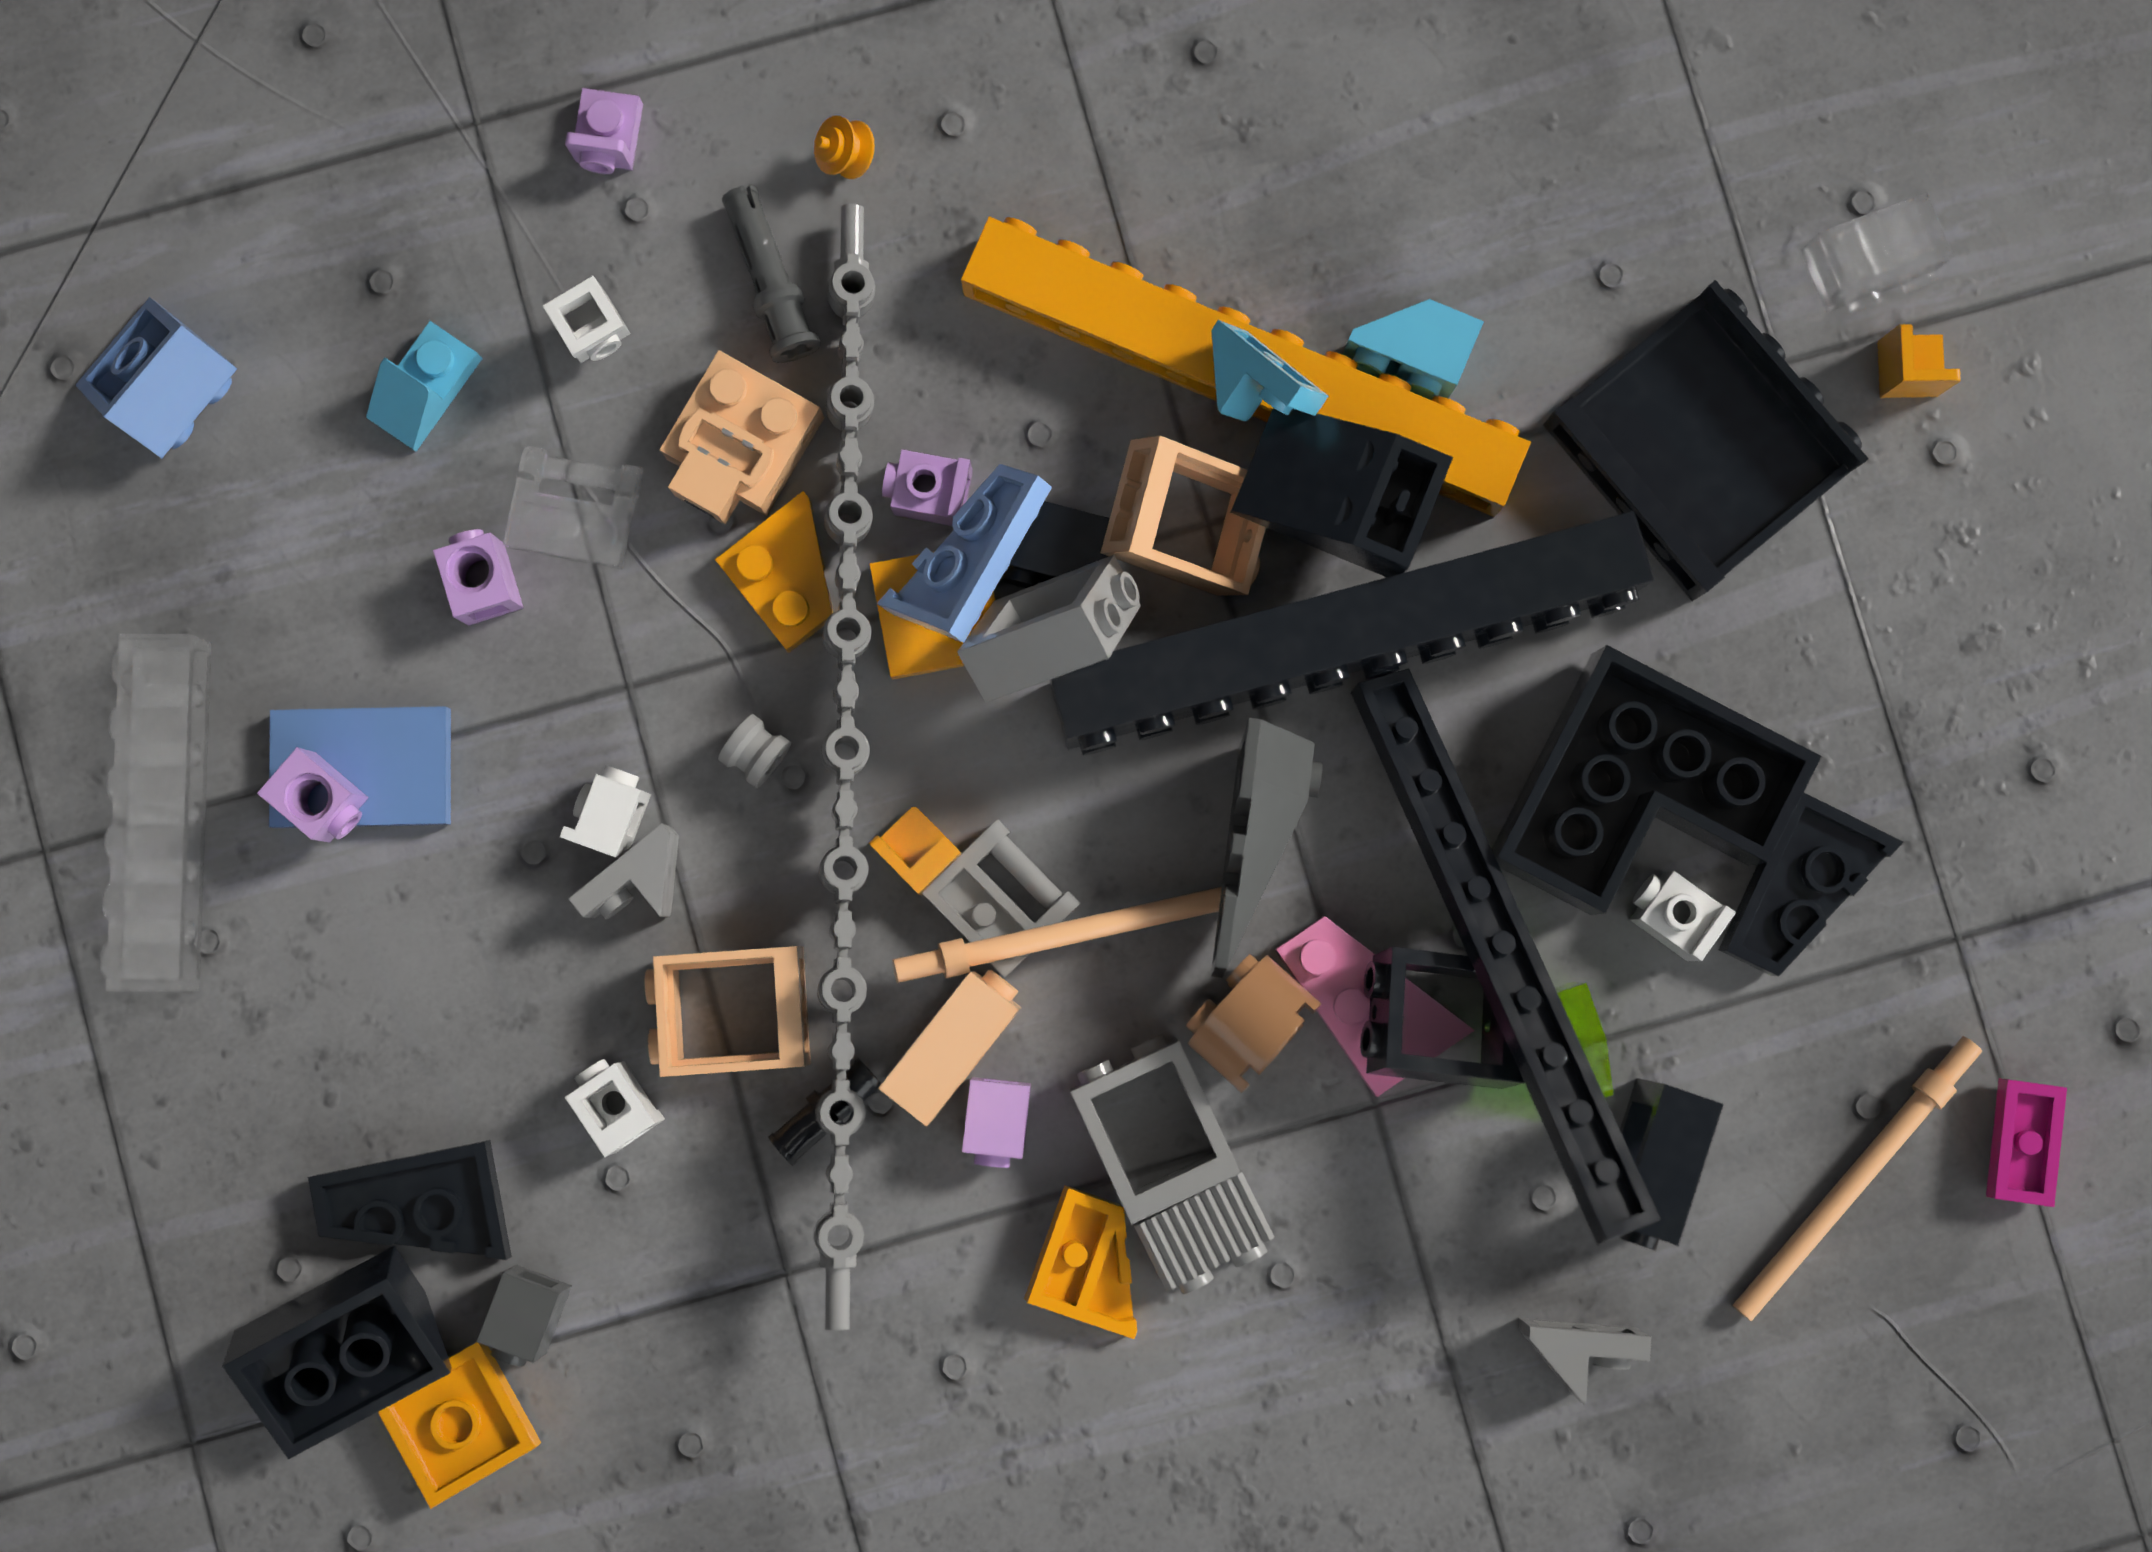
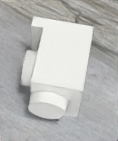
M594 276L543 305L572 356L577 358L580 363L589 358L592 361H597L611 355L621 346L620 340L631 334L608 295Z
M606 765L602 776L596 774L592 785L584 784L579 792L573 810V816L579 818L576 828L563 826L560 837L619 858L632 847L651 794L636 789L639 780L638 776Z
M1669 871L1663 872L1660 877L1652 874L1642 884L1632 901L1638 908L1629 920L1684 960L1702 961L1736 912L1727 905L1723 906L1677 872ZM1679 901L1685 902L1691 912L1684 924L1677 922L1673 916V907Z
M602 1059L574 1078L579 1088L565 1097L604 1157L617 1153L665 1120L661 1112L656 1110L624 1061L609 1066L606 1060ZM612 1091L621 1093L625 1099V1107L619 1114L611 1112L606 1104V1099Z

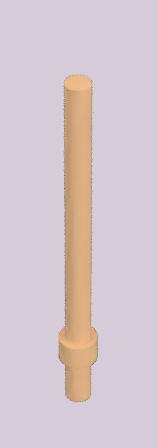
M1222 887L964 943L962 938L938 943L937 950L892 959L897 983L943 973L945 978L968 974L972 966L1219 912Z
M1962 1036L1934 1070L1927 1068L1912 1085L1915 1091L1914 1094L1734 1302L1732 1306L1749 1321H1752L1930 1112L1934 1108L1941 1110L1957 1092L1954 1084L1982 1053L1978 1045Z

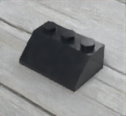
M395 1246L235 1330L222 1365L288 1460L450 1374L452 1368L426 1292Z

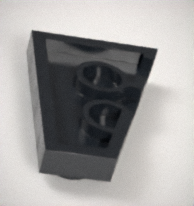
M1803 793L1769 862L1757 865L1736 910V914L1719 947V951L1770 976H1780L1826 927V920L1849 896H1854L1868 881L1866 877L1885 857H1891L1904 842L1823 801Z
M490 1140L308 1177L318 1237L389 1246L393 1244L429 1248L430 1251L485 1255V1258L507 1260L512 1257Z

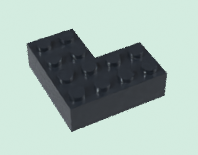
M1606 645L1591 654L1492 847V851L1501 869L1589 915L1606 914L1654 818L1675 827L1748 866L1768 863L1822 756Z

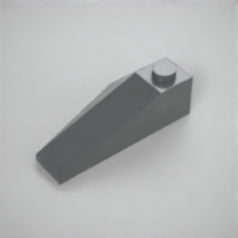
M1249 718L1238 750L1211 977L1223 978L1308 802V797L1318 798L1321 786L1323 763L1313 761L1315 743L1262 719Z

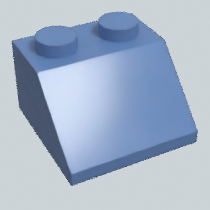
M149 297L75 386L106 419L162 459L170 448L176 449L189 438L194 429L193 421L207 404L212 405L218 402L227 393L232 383L231 376L237 368Z

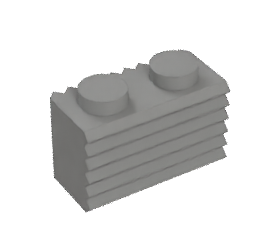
M1241 1170L1240 1174L1134 1223V1227L1166 1292L1178 1286L1182 1294L1190 1293L1214 1279L1210 1271L1211 1269L1227 1263L1231 1259L1235 1267H1240L1258 1259L1267 1252L1264 1242L1273 1239L1274 1235Z

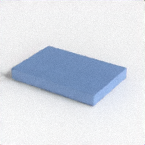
M441 706L270 710L269 779L296 747L316 752L369 797L359 808V811L362 812V817L355 827L451 825V708ZM323 784L315 786L308 796V806L314 815L323 811L328 803V791ZM269 804V827L297 828Z

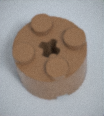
M1249 954L1226 980L1228 986L1232 988L1230 993L1218 1006L1211 999L1207 1000L1186 1024V1027L1194 1034L1189 1040L1188 1045L1241 1093L1250 1085L1242 1077L1244 1073L1251 1067L1260 1075L1304 1026L1302 1023L1305 1020L1298 1015L1304 1006L1314 1014L1322 1004L1268 955L1258 961Z

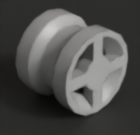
M751 714L730 736L719 754L718 761L728 768L738 767L745 773L746 781L757 789L768 780L780 765L791 747V742L782 735L772 736L764 729V722L754 714Z

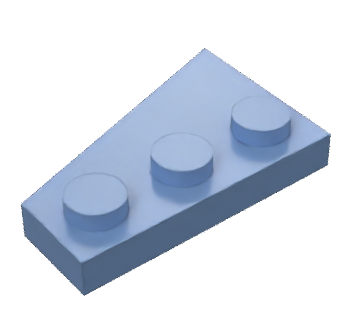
M999 464L952 517V527L954 530L934 553L926 547L912 563L918 570L899 593L890 588L877 604L895 616L964 643L973 626L979 620L981 612L1000 578L1009 567L1012 557L1032 522L1036 519L1052 487L1038 475Z

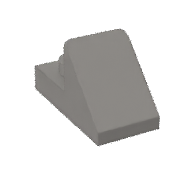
M661 823L568 900L583 918L595 919L601 914L607 920L620 912L633 900L634 897L629 891L636 887L660 917L669 918L672 910L679 835L672 826Z
M1519 1318L1518 1330L1569 1392L1582 1404H1586L1589 1356L1594 1357V1365L1610 1369H1630L1631 1360L1650 1361L1651 1336L1636 1327Z

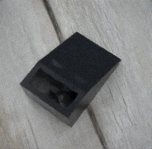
M1273 408L1230 513L1384 577L1404 573L1411 565L1453 457L1396 433L1318 413L1314 416L1296 409H1292L1290 414L1286 415Z

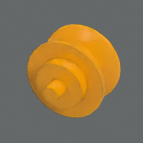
M842 116L829 117L820 126L814 141V156L819 169L826 174H840L847 179L861 177L867 171L873 159L875 146L873 133L869 126L862 121L854 120L849 122Z

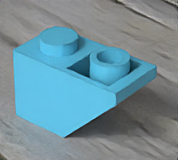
M1428 299L1353 329L1342 354L1353 359L1358 364L1357 370L1375 377L1387 373L1401 378L1412 386L1411 392L1427 399H1433L1434 396H1442L1449 399L1460 380L1484 321Z

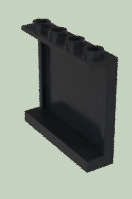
M1716 280L1709 284L1697 298L1574 398L1571 397L1561 405L1543 424L1619 515L1631 511L1635 512L1644 545L1691 601L1710 591L1725 578L1724 576L1847 474L1869 459L1861 450L1862 443L1857 433L1846 423L1835 420L1823 406L1824 399L1819 389L1807 378H1799L1785 361L1786 355L1779 342L1771 335L1761 333L1747 317L1748 311L1742 299L1732 290L1723 289Z

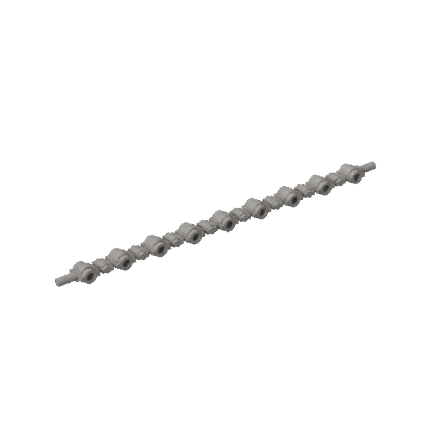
M845 204L841 206L840 259L834 262V273L830 278L827 294L830 307L837 316L842 318V325L844 327L838 346V356L842 362L843 369L842 378L832 385L826 401L828 419L834 427L841 430L842 443L837 456L836 468L840 474L842 485L840 494L835 496L827 505L824 526L830 538L839 544V552L843 556H840L839 566L836 569L834 578L835 584L838 587V597L842 601L839 602L838 611L832 613L826 620L822 634L825 649L830 655L838 659L837 667L841 670V673H838L837 683L833 691V699L837 704V713L840 714V719L838 718L837 728L827 734L821 747L822 763L830 773L836 775V784L839 786V791L836 793V801L831 809V816L835 821V830L839 831V838L835 839V847L824 855L819 866L820 881L828 891L834 894V903L838 904V911L834 912V922L829 929L830 937L834 940L833 949L837 950V958L833 959V968L821 977L817 987V996L820 1004L825 1010L832 1013V1023H836V1033H832V1042L828 1047V1056L832 1061V1070H835V1080H832L831 1090L825 1092L820 1097L815 1109L818 1125L824 1132L831 1135V1145H834V1154L830 1155V1164L826 1169V1177L830 1182V1192L834 1193V1202H830V1212L824 1214L817 1221L813 1233L815 1245L820 1252V1267L826 1268L825 1330L850 1329V1268L856 1267L857 1253L861 1249L864 1240L862 1225L855 1216L848 1212V1203L844 1202V1193H848V1184L853 1178V1171L849 1165V1156L845 1155V1145H849V1135L855 1133L862 1126L865 1119L864 1103L857 1093L850 1090V1080H846V1070H850V1060L855 1052L854 1046L850 1042V1033L847 1032V1023L851 1022V1013L863 1004L867 994L865 979L856 969L851 968V958L848 957V949L852 948V938L856 933V925L852 920V911L848 910V903L852 902V893L860 889L868 876L867 860L861 851L853 847V838L849 836V830H852L853 820L858 812L857 804L854 801V792L850 790V785L854 782V775L864 768L870 754V746L866 736L860 730L854 728L855 719L851 717L859 695V687L855 682V673L851 671V668H854L855 659L865 652L871 638L870 623L862 613L856 610L855 598H852L855 597L856 587L861 576L860 568L857 565V556L853 552L855 553L857 543L868 535L873 520L871 506L862 495L858 494V485H856L862 463V454L858 449L857 441L858 430L868 423L874 407V396L869 385L859 378L858 365L862 356L864 341L858 324L859 319L872 307L876 290L874 278L869 271V262L863 260L864 207L859 204ZM845 290H854L857 293H849ZM850 401L855 403L857 407L849 408L842 403ZM849 514L854 516L857 522L848 524L843 522L839 516ZM844 628L850 629L857 638L852 641H845L838 636L837 631ZM840 744H847L855 751V757L849 760L842 759L836 754L835 747ZM839 861L849 863L854 870V876L848 880L839 879L834 874L833 865ZM844 980L851 985L852 996L848 1001L841 1002L833 997L831 987L834 981ZM843 1100L849 1105L851 1114L846 1122L836 1124L831 1120L829 1111L835 1102ZM844 1225L849 1230L847 1241L840 1246L831 1245L828 1242L829 1231L834 1226Z

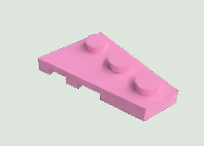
M1326 916L1321 917L1274 949L1294 979L1322 1003L1316 1010L1375 1097L1380 1096L1405 1079L1366 1074L1367 1057H1363L1361 1054L1360 1039L1363 1026L1366 1021H1369L1370 998L1366 997L1364 993V975L1368 963L1373 960V955H1375L1373 952ZM1405 978L1401 1054L1435 1058L1475 1031Z

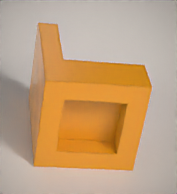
M1899 324L1877 341L1880 398L1938 397L1961 381L1960 369H1944L1943 334L1913 335L1912 324Z
M911 807L881 837L876 835L869 842L872 848L921 896L923 895L922 892L962 854L917 807Z

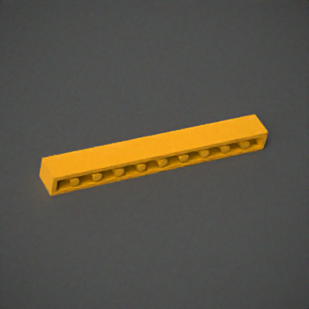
M990 216L988 217L961 278L964 296L1217 401L1212 328L1218 320L1248 331L1329 396L1318 411V414L1396 433L1452 456L1453 459L1440 489V495L1492 517H1495L1505 506L1531 444L1530 441L1518 437L1520 431L1513 425L1497 419H1487L1486 423L1464 414L1466 411L1465 407L1454 400L1441 396H1434L1430 400L1410 392L1412 386L1401 378L1389 374H1380L1377 378L1357 370L1358 364L1343 354L1327 351L1325 355H1321L1303 347L1304 341L1288 331L1273 329L1269 333L1249 325L1251 321L1249 317L1235 309L1220 306L1216 311L1196 303L1197 297L1180 286L1166 284L1163 289L1142 280L1144 276L1140 271L1127 264L1112 262L1111 266L1100 263L1089 258V251L1074 242L1060 239L1055 244L1036 236L1037 231L1032 226L1019 219L1006 217L1004 222ZM1262 400L1252 416L1267 422L1273 407Z

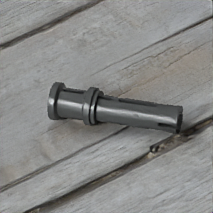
M749 185L746 190L744 186L734 188L723 195L722 202L731 220L739 247L755 286L757 295L754 298L753 308L756 316L764 319L773 344L769 350L771 358L776 363H787L804 358L819 349L821 342L818 334L811 332L801 307L805 300L802 290L796 284L790 283L771 228L765 217L757 188L753 185Z

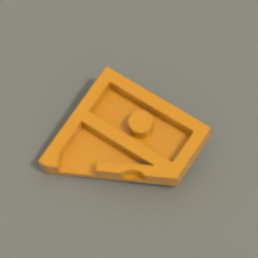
M804 491L715 559L788 653L821 629L828 617L834 613L824 572L825 567L821 547L818 543L812 503Z
M1064 1185L1024 1297L1025 1301L1040 1308L1135 1339L1137 1322L1133 1317L1130 1290L1132 1277L1130 1259L1126 1254L1125 1239L1127 1232L1124 1207L1110 1200Z

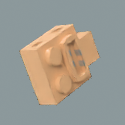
M718 350L660 448V452L668 461L679 466L668 488L677 498L725 525L740 500L742 503L767 516L825 417L821 408Z

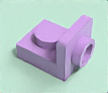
M582 88L575 133L567 132L565 146L574 160L579 163L580 167L600 174H611L614 172V168L633 169L643 108L640 97Z

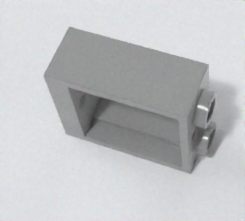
M1115 555L995 600L957 651L985 703L1108 659L1141 607L1137 585L1128 572H1123Z
M1163 1034L1131 1048L1134 1059L1114 1069L1109 1059L1077 1073L1080 1085L1070 1090L1131 1225L1241 1173L1180 1041L1176 1039L1166 1043ZM1172 1061L1214 1153L1133 1190L1091 1099Z

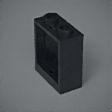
M1390 947L1373 955V960L1368 963L1364 975V993L1366 997L1370 998L1369 1021L1365 1022L1360 1039L1361 1054L1363 1057H1367L1366 1074L1497 1089L1525 1083L1485 992L1483 993L1480 1063L1401 1054L1406 970L1478 979L1468 956L1400 947Z
M1636 1078L1620 1132L1661 1220L1620 1236L1621 1239L1655 1251L1659 1240L1679 1246L1724 1104L1667 1084Z

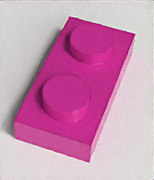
M1999 1078L1986 1197L2049 1207L2055 1206L2067 1094L2066 1087Z

